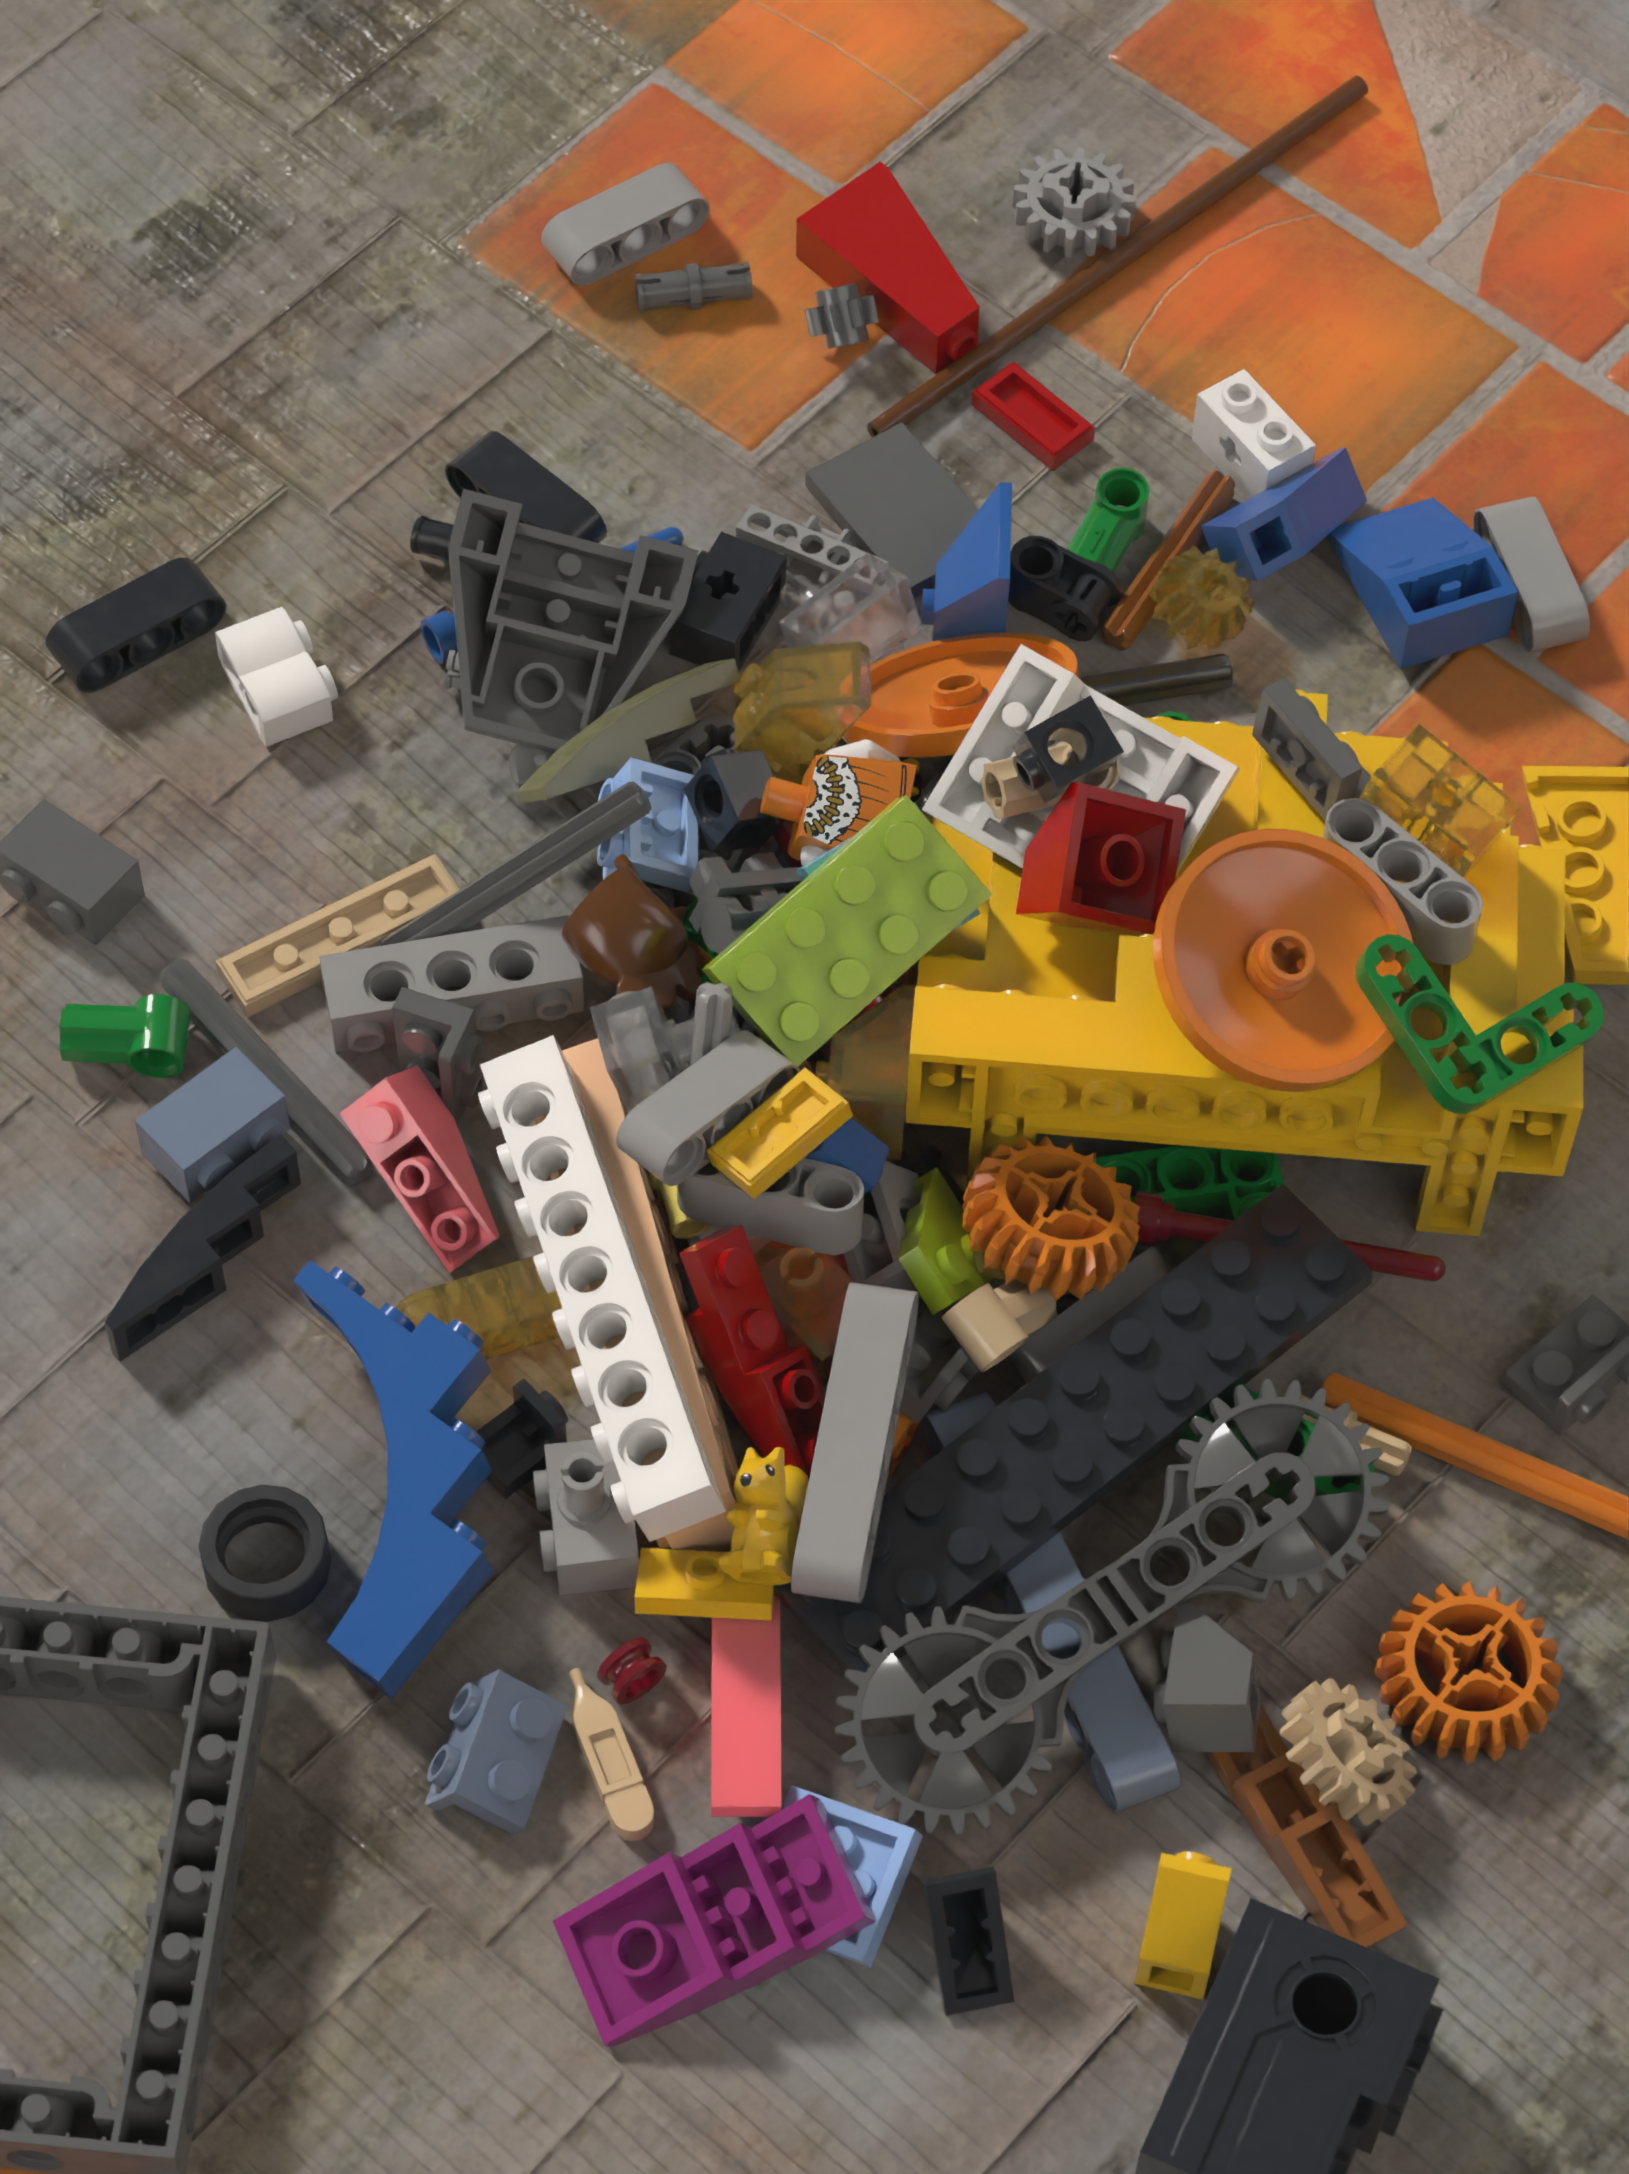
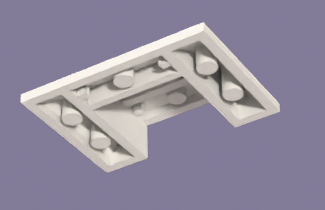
M1020 644L922 810L1023 869L1025 850L1056 805L1003 819L995 818L992 809L984 799L981 785L984 773L983 764L1016 756L1012 747L1025 731L1091 695L1124 750L1123 754L1119 757L1120 775L1112 791L1186 809L1177 876L1240 768L1185 736H1182L1180 739L1088 687L1072 672ZM1060 740L1048 741V747Z

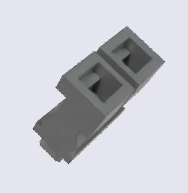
M773 852L755 853L744 861L739 873H732L722 857L703 858L698 862L689 880V885L699 900L689 921L697 933H702L703 940L708 948L719 955L802 882L796 872L800 867L783 868Z

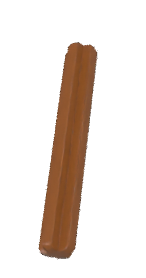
M1218 470L1207 473L1104 622L1101 638L1107 645H1113L1119 651L1131 647L1205 539L1201 526L1220 516L1233 498L1235 481L1231 476H1224Z

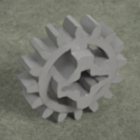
M1077 147L1074 157H1066L1060 148L1054 149L1053 161L1048 162L1046 159L1036 156L1033 161V170L1021 169L1019 185H1014V222L1016 226H1026L1025 239L1028 242L1040 237L1043 238V251L1047 253L1058 245L1064 247V254L1067 258H1072L1075 248H1083L1089 257L1095 256L1096 244L1101 243L1105 247L1113 249L1116 245L1117 235L1127 236L1129 234L1130 221L1135 217L1137 198L1133 196V179H1123L1124 166L1121 163L1106 167V154L1102 152L1093 159L1085 158L1084 149L1081 147Z

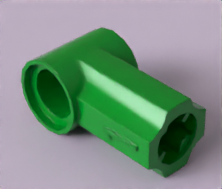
M1124 467L1114 468L1105 472L1098 480L1095 499L1067 550L1091 562L1104 565L1115 574L1131 543L1136 541L1144 532L1150 493L1148 482L1144 476L1133 469Z
M163 994L141 997L135 1002V1006L66 1004L65 1009H62L59 1026V1050L62 1061L128 1064L131 1069L139 1074L154 1078H169L178 1075L184 1068L191 1009L181 999Z

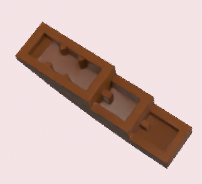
M1261 1704L1255 1752H1205L1264 1849L1318 1925L1327 1931L1370 1948L1405 1929L1408 1924L1351 1825L1341 1817L1338 1804L1335 1802L1331 1805L1323 1806L1319 1802V1788L1314 1783L1303 1785L1300 1781V1777L1305 1770L1297 1765V1763L1288 1760L1286 1756L1288 1749Z

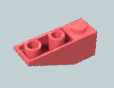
M418 1065L386 1077L339 1113L449 1273L455 1271L500 1237L456 1121Z

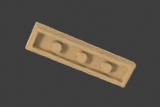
M433 854L216 960L217 972L248 1018L323 981L319 956L381 946V942L385 937L460 889L437 855Z

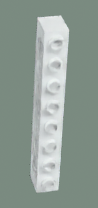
M554 1035L480 1064L488 1089L478 1093L479 1100L493 1130L498 1127L502 1128L506 1143L497 1146L496 1150L509 1182L512 1184L519 1181L525 1197L515 1201L516 1210L527 1236L532 1238L538 1235L543 1253L533 1256L534 1263L546 1292L549 1294L557 1291L562 1309L552 1312V1316L565 1348L569 1350L576 1347L581 1361V1366L571 1369L573 1379L584 1405L589 1407L595 1404L601 1423L591 1427V1431L605 1465L615 1462L621 1481L611 1485V1491L623 1521L627 1524L636 1520L649 1542L726 1512L576 1080ZM547 1115L541 1123L528 1127L537 1117ZM560 1169H566L564 1174L559 1178L552 1181H546L547 1178L555 1171ZM586 1223L584 1228L577 1234L565 1236L571 1227ZM605 1279L598 1289L591 1292H583L592 1281ZM616 1335H625L622 1342L611 1349H602L603 1345L610 1338ZM645 1391V1395L638 1403L629 1407H621L629 1395ZM657 1449H666L663 1457L656 1463L647 1466L641 1465L645 1456Z

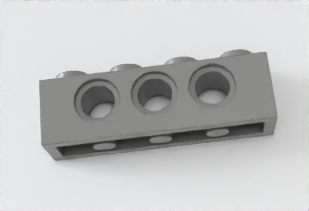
M569 915L319 956L335 1053L350 1050L368 1052L382 1045L396 1043L392 1010L395 1001L385 1002L381 1000L388 997H397L402 987L474 1009L476 1029L482 1031H493L507 1024L535 1019L558 1020L570 1013L584 1011L583 977L580 963L562 938V930L569 919ZM514 976L524 977V979L518 981L507 980ZM449 987H462V988H463V989L458 990V991H446V990H444V989L449 988Z

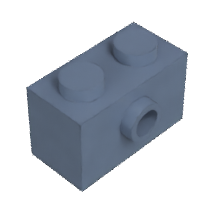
M237 1047L226 1053L135 1120L141 1153L189 1203L204 1192L210 1191L229 1172L280 1134L284 1137L285 1132L290 1129L285 1095Z

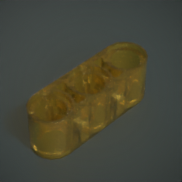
M533 1256L418 1291L401 1300L395 1307L406 1315L416 1327L428 1312L446 1325L452 1319L462 1322L483 1340L484 1345L480 1350L485 1360L560 1338L552 1312L562 1309V1305L557 1291L549 1294L546 1292L537 1272Z

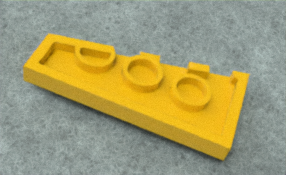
M1522 766L1523 782L1539 845L1544 849L1565 850V947L1574 982L1587 985H1629V767Z

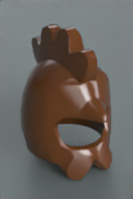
M625 854L617 856L614 860L617 870L600 882L577 906L564 925L562 938L571 953L585 968L601 980L617 987L616 996L622 1007L627 1010H635L641 1002H645L657 1012H667L675 1003L676 996L685 1001L696 999L697 989L703 984L700 976L705 975L702 969L713 959L703 948L689 941L688 933L684 927L687 909L684 906L671 908L666 905L643 883L629 858Z

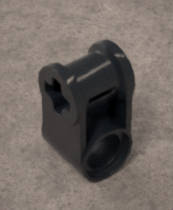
M1028 536L1015 543L1011 550L1008 602L1018 611L1027 613L1053 626L1068 638L1084 642L1091 640L1099 629L1098 620L1106 608L1116 605L1124 594L1123 585L1113 571L1104 565L1091 562L1063 548L1049 538Z

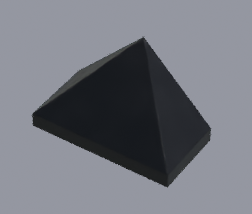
M994 1867L924 1880L941 2000L945 2016L1015 2002L997 1876Z

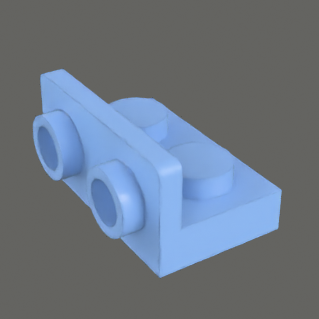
M630 757L614 778H608L604 782L598 801L624 784L634 781L646 793L652 809L649 814L598 846L597 863L603 867V880L617 870L614 863L615 858L625 854L632 862L641 880L684 892L690 890L689 880L698 864V822L683 789L695 775Z

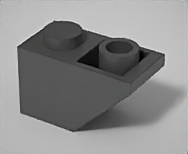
M1178 1603L1174 1631H1164L1162 1637V1665L1164 1672H1168L1167 1681H1157L1155 1685L1154 1712L1156 1722L1167 1723L1172 1752H1255L1261 1697L1253 1653L1194 1604Z

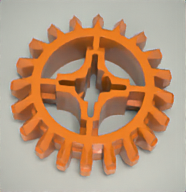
M1047 1136L1035 1146L1027 1139L1020 1137L1016 1144L1011 1147L1000 1144L990 1157H984L982 1163L976 1167L963 1196L965 1202L962 1207L964 1210L962 1229L970 1234L969 1249L985 1253L984 1269L1000 1268L1005 1272V1285L1014 1280H1019L1028 1285L1030 1296L1039 1288L1047 1289L1056 1301L1067 1290L1075 1297L1082 1299L1091 1289L1102 1292L1106 1285L1111 1283L1113 1278H1117L1120 1272L1125 1270L1139 1239L1138 1232L1140 1226L1137 1223L1139 1221L1138 1213L1140 1206L1131 1201L1132 1186L1116 1182V1167L1101 1168L1096 1164V1152L1083 1156L1074 1152L1071 1141L1063 1148L1054 1147Z
M1471 1580L1462 1585L1459 1596H1454L1443 1582L1439 1587L1435 1588L1433 1601L1418 1592L1411 1599L1409 1612L1399 1609L1393 1615L1390 1623L1392 1631H1387L1381 1637L1378 1650L1381 1652L1382 1657L1377 1660L1375 1667L1376 1679L1385 1682L1381 1685L1379 1692L1381 1705L1396 1706L1391 1717L1396 1723L1395 1728L1410 1724L1415 1726L1411 1736L1414 1747L1424 1743L1428 1738L1437 1741L1436 1754L1439 1760L1449 1754L1451 1747L1461 1749V1755L1466 1765L1475 1761L1478 1748H1483L1495 1763L1503 1757L1506 1748L1505 1744L1520 1752L1527 1746L1530 1738L1529 1733L1536 1735L1542 1733L1549 1719L1547 1713L1556 1709L1560 1694L1555 1687L1559 1686L1563 1676L1562 1665L1553 1662L1558 1652L1556 1640L1541 1638L1545 1629L1543 1617L1529 1620L1522 1618L1526 1608L1523 1598L1512 1602L1509 1606L1500 1603L1501 1592L1498 1585L1490 1589L1486 1598L1476 1596V1590ZM1458 1634H1471V1636H1462ZM1501 1649L1514 1662L1520 1675L1522 1688L1510 1680L1512 1673L1500 1664L1497 1656ZM1415 1656L1428 1664L1426 1671L1438 1681L1440 1688L1436 1696L1428 1690L1421 1680L1416 1668ZM1483 1659L1480 1670L1474 1669L1480 1660ZM1469 1669L1473 1670L1469 1675H1465ZM1457 1674L1463 1675L1459 1682L1454 1685ZM1475 1708L1483 1712L1465 1711L1463 1709Z

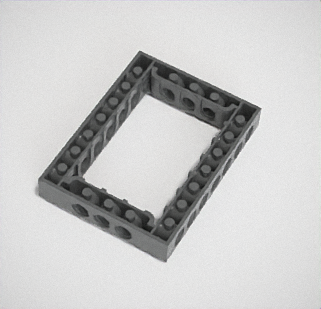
M0 1596V1694L183 1712L182 1721L186 1733L180 1769L172 1770L170 1779L174 1801L167 1836L160 1835L158 1852L162 1866L155 1903H147L145 1917L150 1931L143 1969L135 1970L133 1986L137 2002L130 2039H122L120 2049L124 2072L117 2107L112 2106L105 2088L96 2080L71 2076L70 2083L17 2078L14 2070L0 2069V2168L51 2174H186L276 1662L269 1623Z

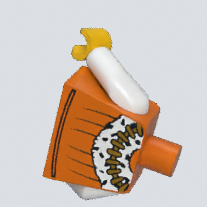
M868 739L829 749L825 754L815 756L804 774L802 785L770 776L763 793L760 813L794 822L788 854L800 861L802 866L853 837L896 798L905 795L910 798L918 795L919 789L913 787L915 774L920 770L919 762L913 758L901 761L897 756Z

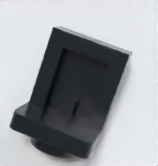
M522 1379L513 1386L514 1403L476 1431L485 1441V1445L481 1450L493 1470L486 1479L505 1499L534 1478L533 1471L546 1469L545 1444L567 1442L566 1423H568V1416L564 1408L550 1392L544 1390L539 1394L525 1379Z

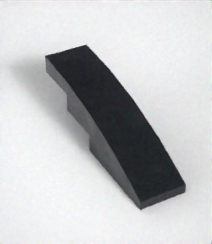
M281 1134L229 1172L176 1223L140 1266L105 1320L111 1351L119 1362L227 1290L222 1265L264 1237L260 1211L301 1185L296 1150Z

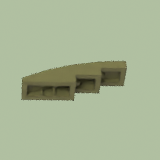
M735 659L706 663L652 685L607 711L561 746L516 791L519 803L547 800L615 777L630 757L652 763L645 740L697 723L690 699L741 682Z

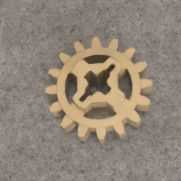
M1328 1678L1321 1685L1316 1681L1312 1682L1291 1700L1292 1703L1283 1709L1281 1714L1288 1723L1280 1729V1735L1294 1745L1286 1753L1288 1760L1297 1763V1765L1305 1770L1300 1777L1303 1785L1314 1783L1319 1788V1802L1323 1806H1326L1329 1802H1336L1343 1819L1348 1821L1357 1814L1363 1825L1369 1826L1376 1819L1382 1823L1407 1804L1405 1800L1415 1792V1788L1408 1780L1417 1774L1416 1768L1403 1760L1402 1757L1410 1748L1408 1743L1392 1735L1391 1732L1396 1726L1393 1719L1382 1721L1377 1715V1702L1373 1698L1368 1701L1359 1699L1355 1686L1348 1684L1344 1689L1340 1690L1334 1679Z

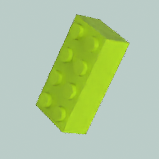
M905 795L896 798L706 965L702 971L715 985L719 983L728 985L732 990L733 1006L764 1042L793 1064L799 1066L993 894L911 799Z

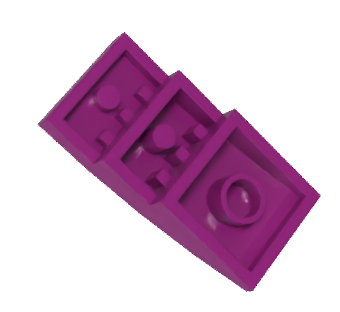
M808 1794L752 1828L739 1823L682 1857L669 1852L553 1920L604 2046L610 2048L676 2022L743 1992L815 1956L876 1922L821 1799L812 1794Z

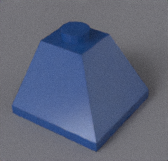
M999 483L936 564L935 589H923L921 625H933V641L971 634L1006 632L1010 583L1012 483Z

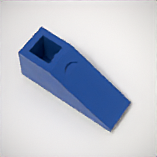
M1340 448L1203 524L1201 528L1222 579L1258 582L1307 554L1367 502L1347 449Z

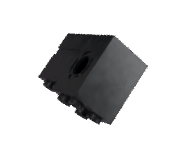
M1250 1898L1140 2150L1135 2174H1347L1356 2148L1371 2155L1380 2132L1394 2137L1409 2100L1415 2079L1424 2064L1444 2008L1431 2003L1439 1978Z

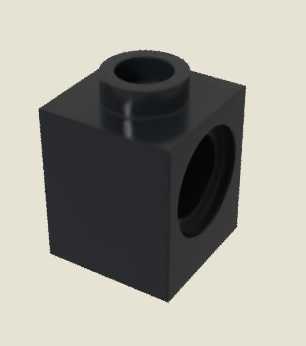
M1091 695L1025 731L1012 747L1016 754L1013 757V764L1020 780L1029 791L1037 790L1044 803L1063 794L1071 783H1083L1108 769L1124 752ZM1062 740L1070 744L1076 753V764L1064 766L1054 761L1048 751V741Z
M723 749L714 752L701 762L700 770L683 789L711 853L763 846L785 821L781 818L760 813L761 801L767 781L770 776L774 777L762 750L736 753L733 749Z

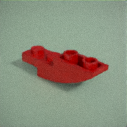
M743 1225L723 1227L679 1253L700 1307L685 1316L716 1385L754 1445L764 1457H767L776 1447L783 1448L785 1456L784 1466L792 1465L798 1467L810 1478L825 1402L824 1391L807 1346L788 1347Z

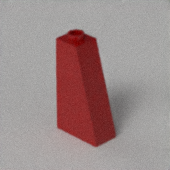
M881 161L796 218V257L832 288L857 283L860 298L874 295L879 322L875 324L935 375L977 346L979 305L889 168Z

